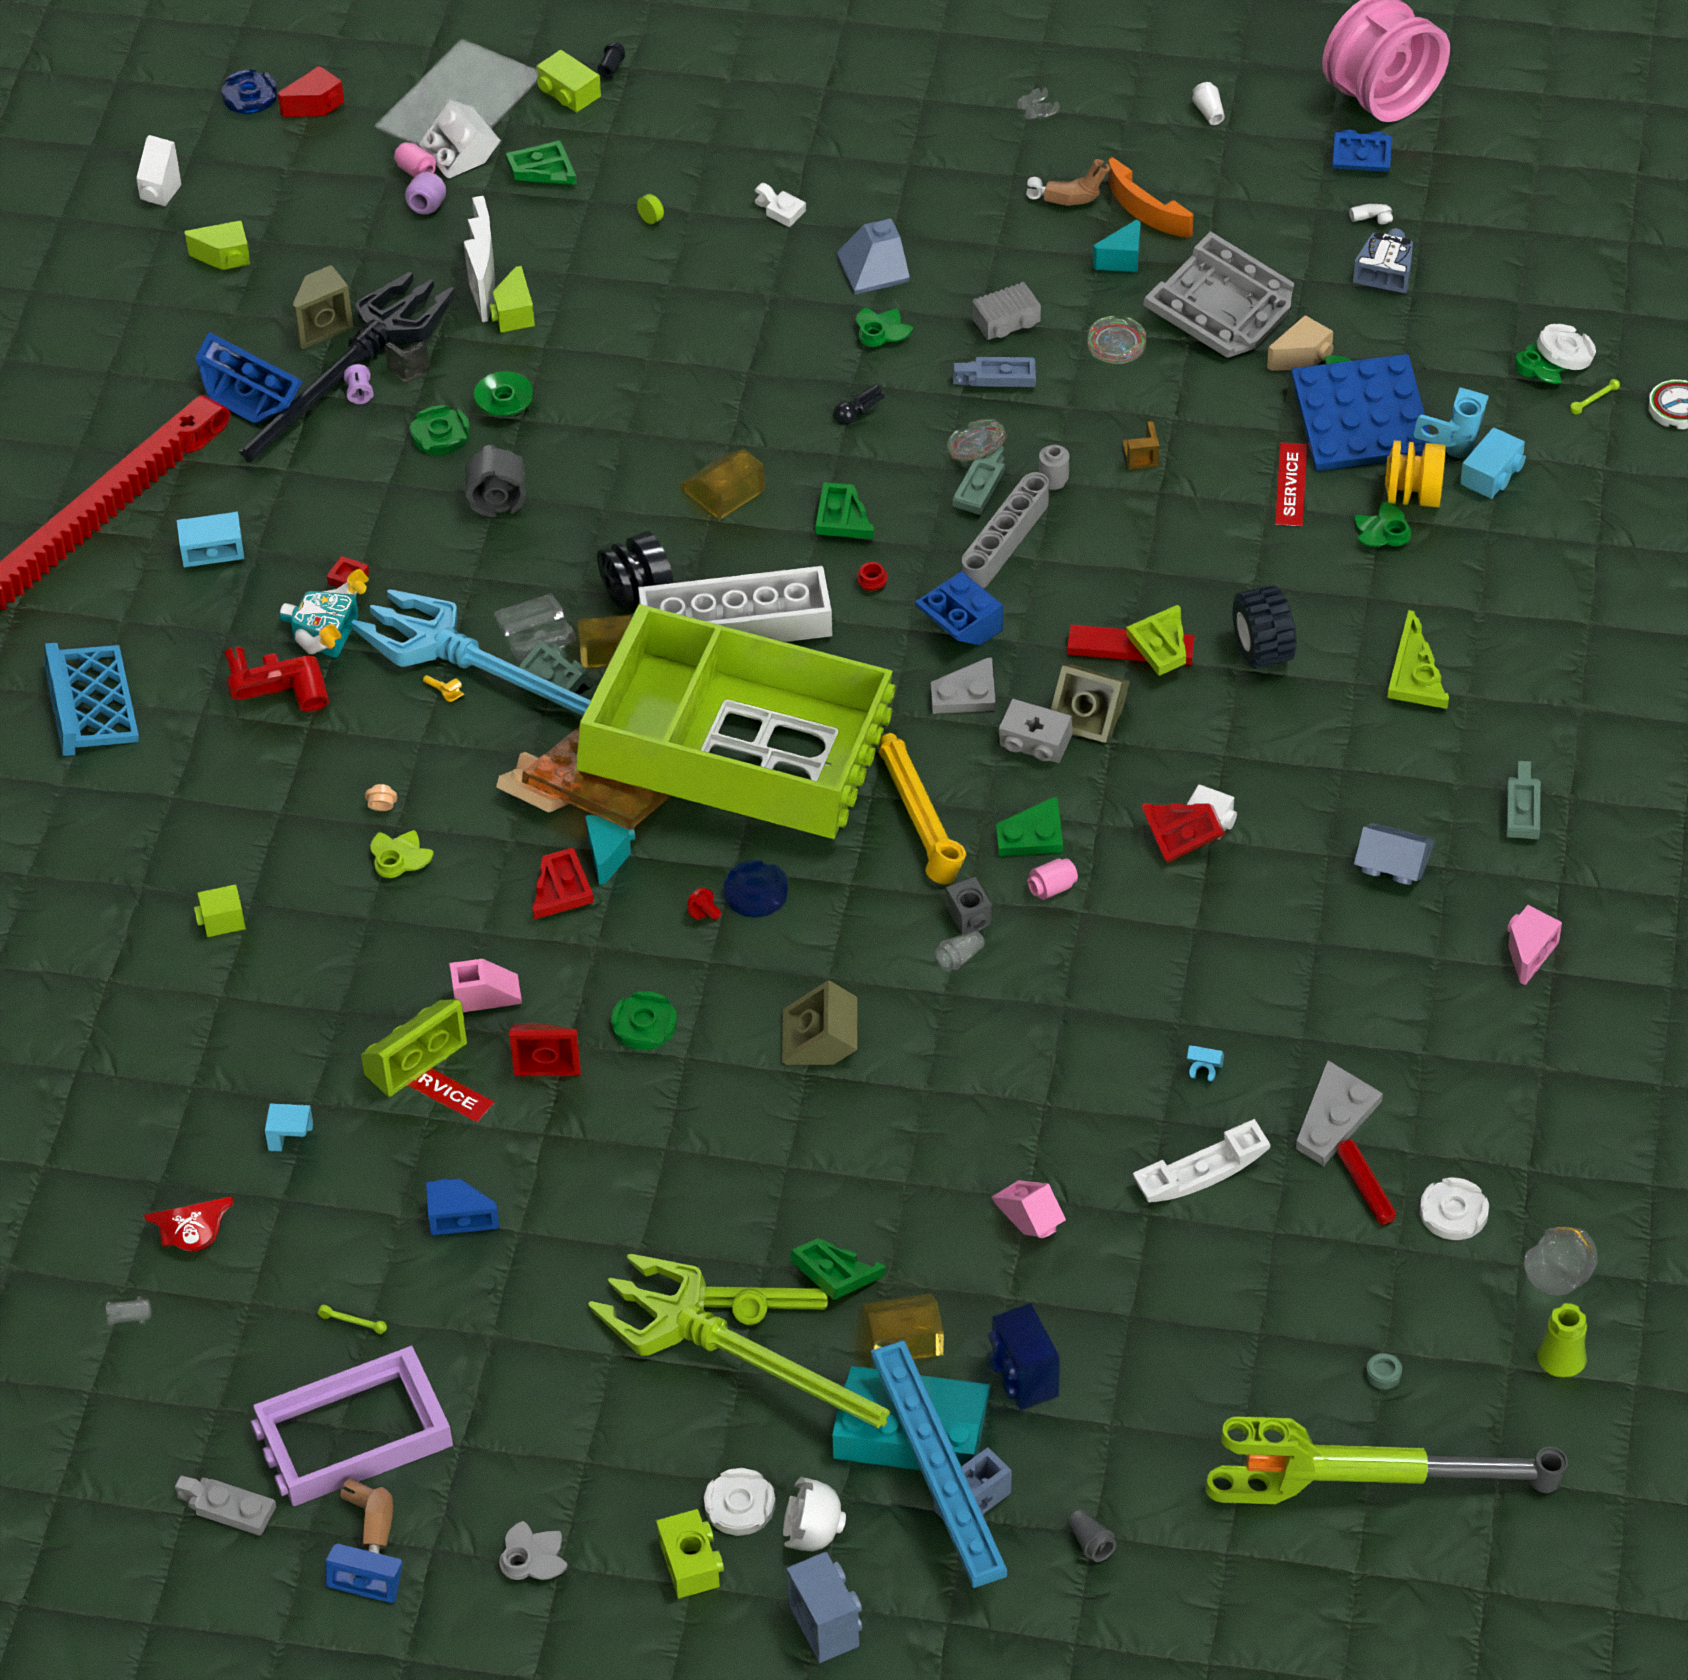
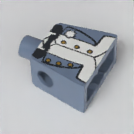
M1396 228L1391 229L1388 235L1377 232L1372 233L1355 259L1353 282L1407 294L1413 242L1405 238L1402 230Z

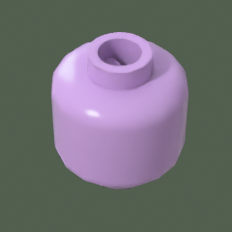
M422 172L416 175L406 188V203L416 213L422 215L431 214L437 210L445 199L446 186L436 174Z

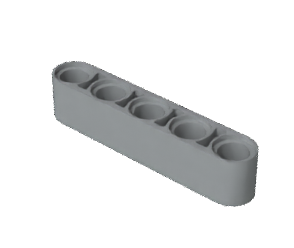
M1032 472L1025 475L962 557V572L983 589L988 586L1047 509L1049 504V480L1044 474Z

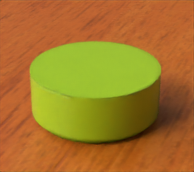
M646 194L638 199L637 209L645 222L654 224L663 218L664 209L656 196Z
M752 1288L740 1291L734 1298L732 1305L735 1318L746 1325L759 1323L765 1317L768 1308L767 1299L763 1293Z

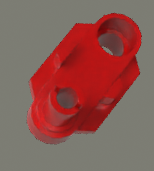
M235 647L237 659L234 657L232 648L224 652L231 674L226 683L232 699L244 700L293 688L299 709L303 712H314L329 704L330 700L319 662L314 656H303L279 662L277 654L272 653L263 656L262 662L264 666L249 669L242 647Z

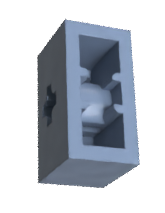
M988 1447L961 1467L982 1515L1011 1494L1012 1470ZM934 1501V1511L941 1517V1514Z

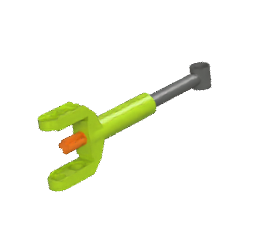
M1231 1417L1223 1424L1220 1439L1222 1444L1230 1451L1246 1455V1466L1222 1465L1215 1468L1208 1474L1205 1491L1211 1499L1221 1503L1277 1504L1297 1495L1313 1480L1424 1484L1427 1477L1529 1480L1532 1487L1537 1491L1551 1493L1559 1487L1568 1466V1460L1560 1449L1551 1446L1540 1449L1535 1459L1427 1456L1424 1448L1313 1445L1307 1430L1291 1418ZM1233 1429L1241 1430L1245 1433L1247 1439L1241 1442L1234 1441L1228 1436V1431ZM1269 1430L1276 1431L1282 1436L1283 1440L1278 1443L1270 1442L1264 1437L1263 1433ZM1224 1478L1231 1483L1232 1487L1228 1490H1220L1215 1487L1213 1480ZM1259 1479L1266 1484L1267 1489L1255 1491L1249 1486L1248 1481Z

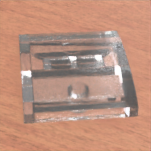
M552 593L494 612L502 634L518 661L525 659L540 640L549 647L554 643L562 647L576 642L574 630L564 618L562 607Z

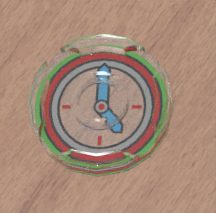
M1117 316L1104 317L1091 325L1087 339L1088 349L1094 357L1103 362L1111 364L1131 362L1142 355L1146 347V332L1142 325L1132 318L1125 317L1124 320L1117 319Z
M981 419L967 425L968 429L962 433L960 429L956 430L949 437L947 448L953 459L970 461L986 456L998 449L1005 442L1007 434L1002 423L999 424L998 420Z

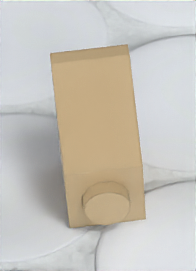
M1305 315L1268 347L1267 368L1271 371L1318 365L1321 361H1325L1326 356H1330L1333 352V331Z

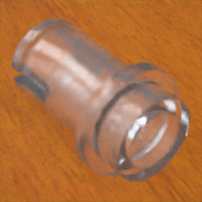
M138 1296L137 1300L107 1303L106 1314H109V1317H107L108 1324L113 1325L131 1321H139L140 1324L145 1323V1320L151 1319L152 1316L149 1298L143 1299L142 1296Z

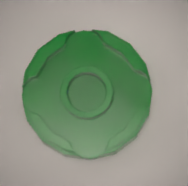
M438 405L428 407L420 411L416 415V419L410 424L412 442L417 449L428 454H450L465 445L470 436L467 416L459 409L457 411L451 410L450 406Z
M653 991L632 993V997L625 1000L622 998L618 1001L612 1010V1031L615 1038L626 1047L635 1050L658 1048L671 1040L676 1032L677 1012L675 1007L673 1008L670 1004V1000L664 995Z

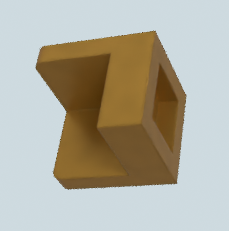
M1153 421L1147 422L1145 438L1123 441V449L1129 470L1159 466L1160 445Z

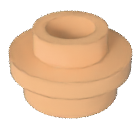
M377 784L365 792V799L368 801L369 808L376 811H388L393 808V804L397 801V793L391 790V787L388 785Z

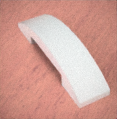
M1255 1119L1224 1132L1225 1140L1170 1165H1166L1164 1160L1156 1162L1134 1172L1133 1178L1148 1202L1179 1198L1212 1186L1240 1171L1264 1154L1270 1148V1143Z

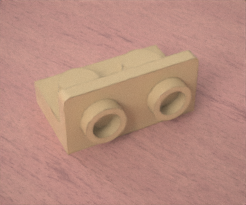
M523 752L519 755L516 769L500 775L496 787L544 811L551 812L569 804L576 777L540 758Z

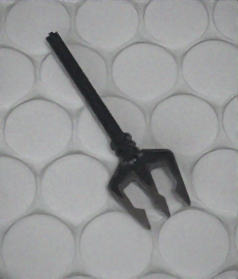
M412 272L402 275L356 302V309L363 329L359 330L356 335L349 339V350L292 401L289 408L279 413L239 450L240 455L244 456L245 460L251 463L344 376V372L348 367L356 365L359 361L369 362L373 359L374 355L378 354L388 344L417 343L427 340L455 296L454 287H450L434 297L436 304L417 320L409 318L418 304L427 300L434 288L433 279L417 286L410 295L384 310L379 309L393 295L405 293L414 279Z

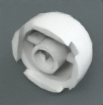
M800 1477L794 1487L801 1489L797 1497L790 1496L785 1513L783 1536L790 1535V1541L785 1542L784 1545L785 1547L801 1551H816L827 1546L833 1540L836 1533H842L845 1526L846 1513L841 1512L840 1499L836 1491L829 1485Z

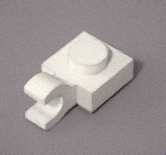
M761 183L755 189V192L760 194L755 199V203L760 207L766 208V216L788 227L806 211V202L784 191L776 195L773 189L765 183Z

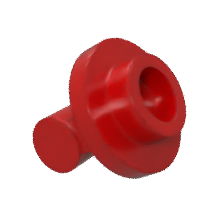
M707 888L697 889L688 899V914L694 919L699 920L707 915L710 919L717 920L721 916V910L713 903V893Z

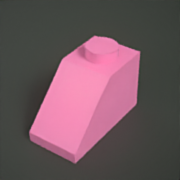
M1529 905L1526 906L1520 915L1515 914L1507 927V931L1510 932L1508 948L1519 982L1524 985L1528 983L1558 945L1562 922Z
M1018 1180L992 1196L994 1203L1023 1235L1045 1238L1053 1234L1057 1230L1056 1226L1066 1220L1050 1185L1047 1183Z

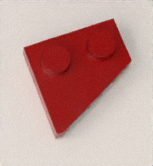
M1195 803L1193 805L1144 804L1141 806L1163 857L1168 863L1226 834L1214 806L1210 803Z
M574 848L542 857L541 875L537 881V894L535 903L532 906L534 920L594 903L593 892Z

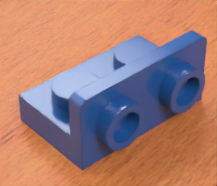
M1354 130L1335 132L1332 169L1390 172L1392 136L1378 131L1369 134H1358Z

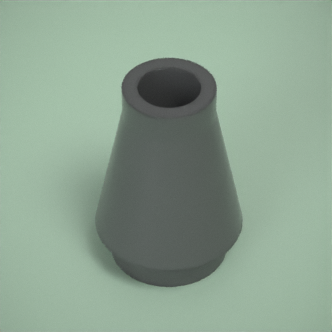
M1078 1510L1069 1517L1068 1525L1073 1530L1087 1558L1100 1562L1113 1554L1116 1549V1541L1112 1531L1090 1517L1084 1510Z

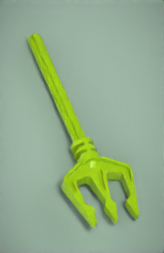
M635 1254L627 1255L629 1263L647 1277L660 1273L681 1284L678 1292L675 1295L669 1296L639 1289L632 1281L615 1278L608 1279L610 1286L625 1301H636L656 1318L643 1330H638L617 1319L613 1306L593 1301L588 1303L591 1311L641 1356L654 1354L681 1342L683 1339L693 1341L696 1345H702L708 1351L720 1348L876 1428L884 1427L887 1424L886 1418L890 1414L888 1409L727 1329L728 1326L725 1319L715 1317L711 1312H705L706 1283L701 1270L696 1266Z

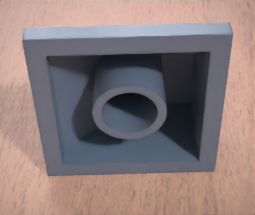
M891 218L864 224L837 252L838 261L854 295L910 282L901 238Z

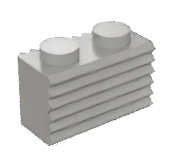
M1021 282L1015 286L1011 285L1010 288L1001 289L999 292L995 291L989 295L985 294L984 297L975 298L972 301V319L976 326L978 325L986 340L996 337L1002 338L1010 332L1021 328H1031L1040 322L1041 304L1028 286Z

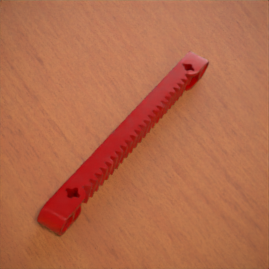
M206 395L198 396L1 560L0 609H7L6 601L16 602L14 594L23 596V587L32 588V580H42L40 573L49 574V565L57 567L59 565L57 558L67 559L66 551L74 553L76 551L74 544L83 545V537L92 538L91 530L100 531V523H109L108 516H118L116 509L125 510V502H134L133 495H143L141 488L150 489V481L158 482V474H167L166 467L175 468L174 460L182 462L184 460L183 452H197L220 434L229 423L230 410Z

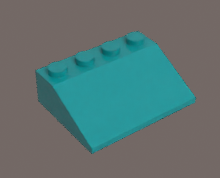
M851 1366L844 1388L888 1409L890 1414L886 1418L887 1424L884 1427L876 1428L838 1408L833 1431V1459L921 1470L877 1369ZM920 1375L962 1467L979 1453L990 1384Z

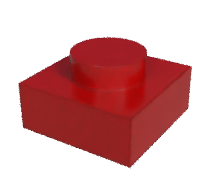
M341 556L326 576L327 584L339 588L347 583L348 576L357 569L362 570L368 576V565Z

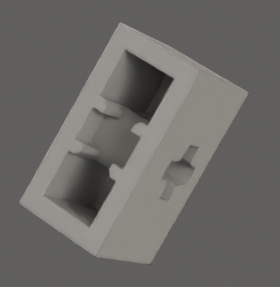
M1012 699L999 727L1000 746L1005 747L1011 752H1022L1035 756L1042 761H1053L1056 763H1060L1073 734L1072 716L1016 699Z

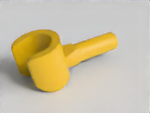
M428 675L423 678L424 683L441 691L447 702H452L464 695L459 690L462 684L457 678L446 684Z

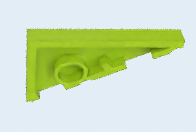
M1408 610L1387 698L1447 709L1449 696L1448 693L1444 692L1441 684V675L1435 667L1432 651L1422 635V625L1419 618L1416 617L1415 611Z

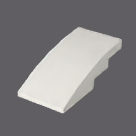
M484 196L472 198L474 218L468 219L470 240L464 241L468 284L481 320L486 322L490 315L489 304H493L495 270L489 214Z

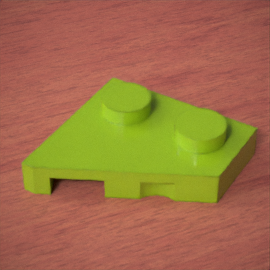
M1179 605L1126 628V636L1158 676L1186 664L1181 608Z

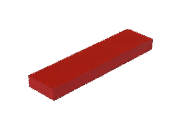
M1070 625L1067 655L1146 661L1126 636V629ZM1184 634L1185 665H1192L1195 635Z

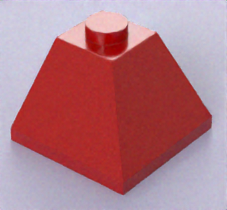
M513 1024L509 1037L514 1076L581 1075L576 1029L551 1024Z

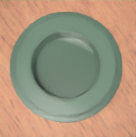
M1388 1353L1376 1354L1370 1358L1367 1363L1366 1377L1372 1386L1378 1389H1391L1399 1384L1402 1376V1364L1398 1358Z

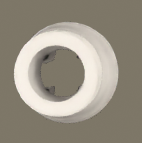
M1210 82L1197 85L1192 91L1193 103L1211 125L1221 123L1225 119L1218 88Z

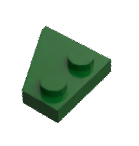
M560 140L506 153V161L514 180L577 184L576 174Z
M1058 797L1048 799L996 824L999 857L1063 853Z

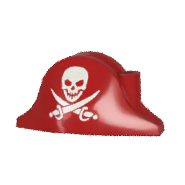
M226 1197L186 1207L145 1214L144 1217L146 1221L159 1226L162 1247L175 1245L184 1251L197 1252L206 1249L215 1241L219 1233L221 1220L226 1211L234 1204V1198Z

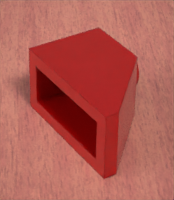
M320 66L277 93L280 115L283 117L325 116L344 103L342 81Z

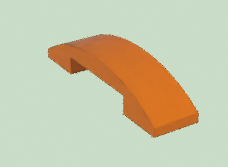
M1113 157L1108 160V165L1110 166V171L1108 172L1109 187L1118 202L1130 214L1159 231L1184 238L1193 236V213L1174 200L1164 205L1132 182V170Z

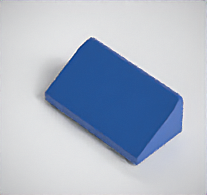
M335 1544L326 1559V1587L394 1604L400 1581L402 1560L342 1544Z

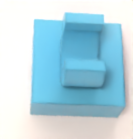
M1189 1045L1187 1060L1193 1063L1189 1070L1191 1079L1196 1078L1199 1068L1205 1067L1209 1070L1208 1082H1213L1216 1077L1214 1067L1222 1068L1223 1051Z

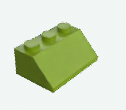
M458 999L439 1000L432 1006L421 1010L416 1017L406 1024L396 1027L390 1035L378 1043L370 1045L361 1054L364 1075L390 1098L465 1046L467 1039L462 1003Z

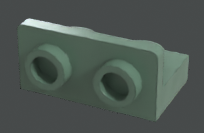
M540 640L519 666L521 669L574 693L582 684H585L588 688H591L594 684L586 677L589 671L576 660L572 664L565 660L568 654L555 643L549 647Z

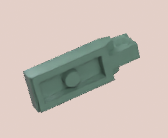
M999 446L988 453L985 458L979 457L974 459L953 497V507L979 515L982 514L1004 474L1003 446Z
M1518 761L1516 777H1509L1506 837L1539 839L1541 781L1531 778V761Z

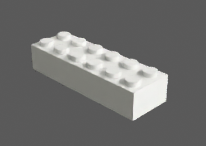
M823 566L638 587L639 603L641 605L774 640L787 642L832 636V611Z

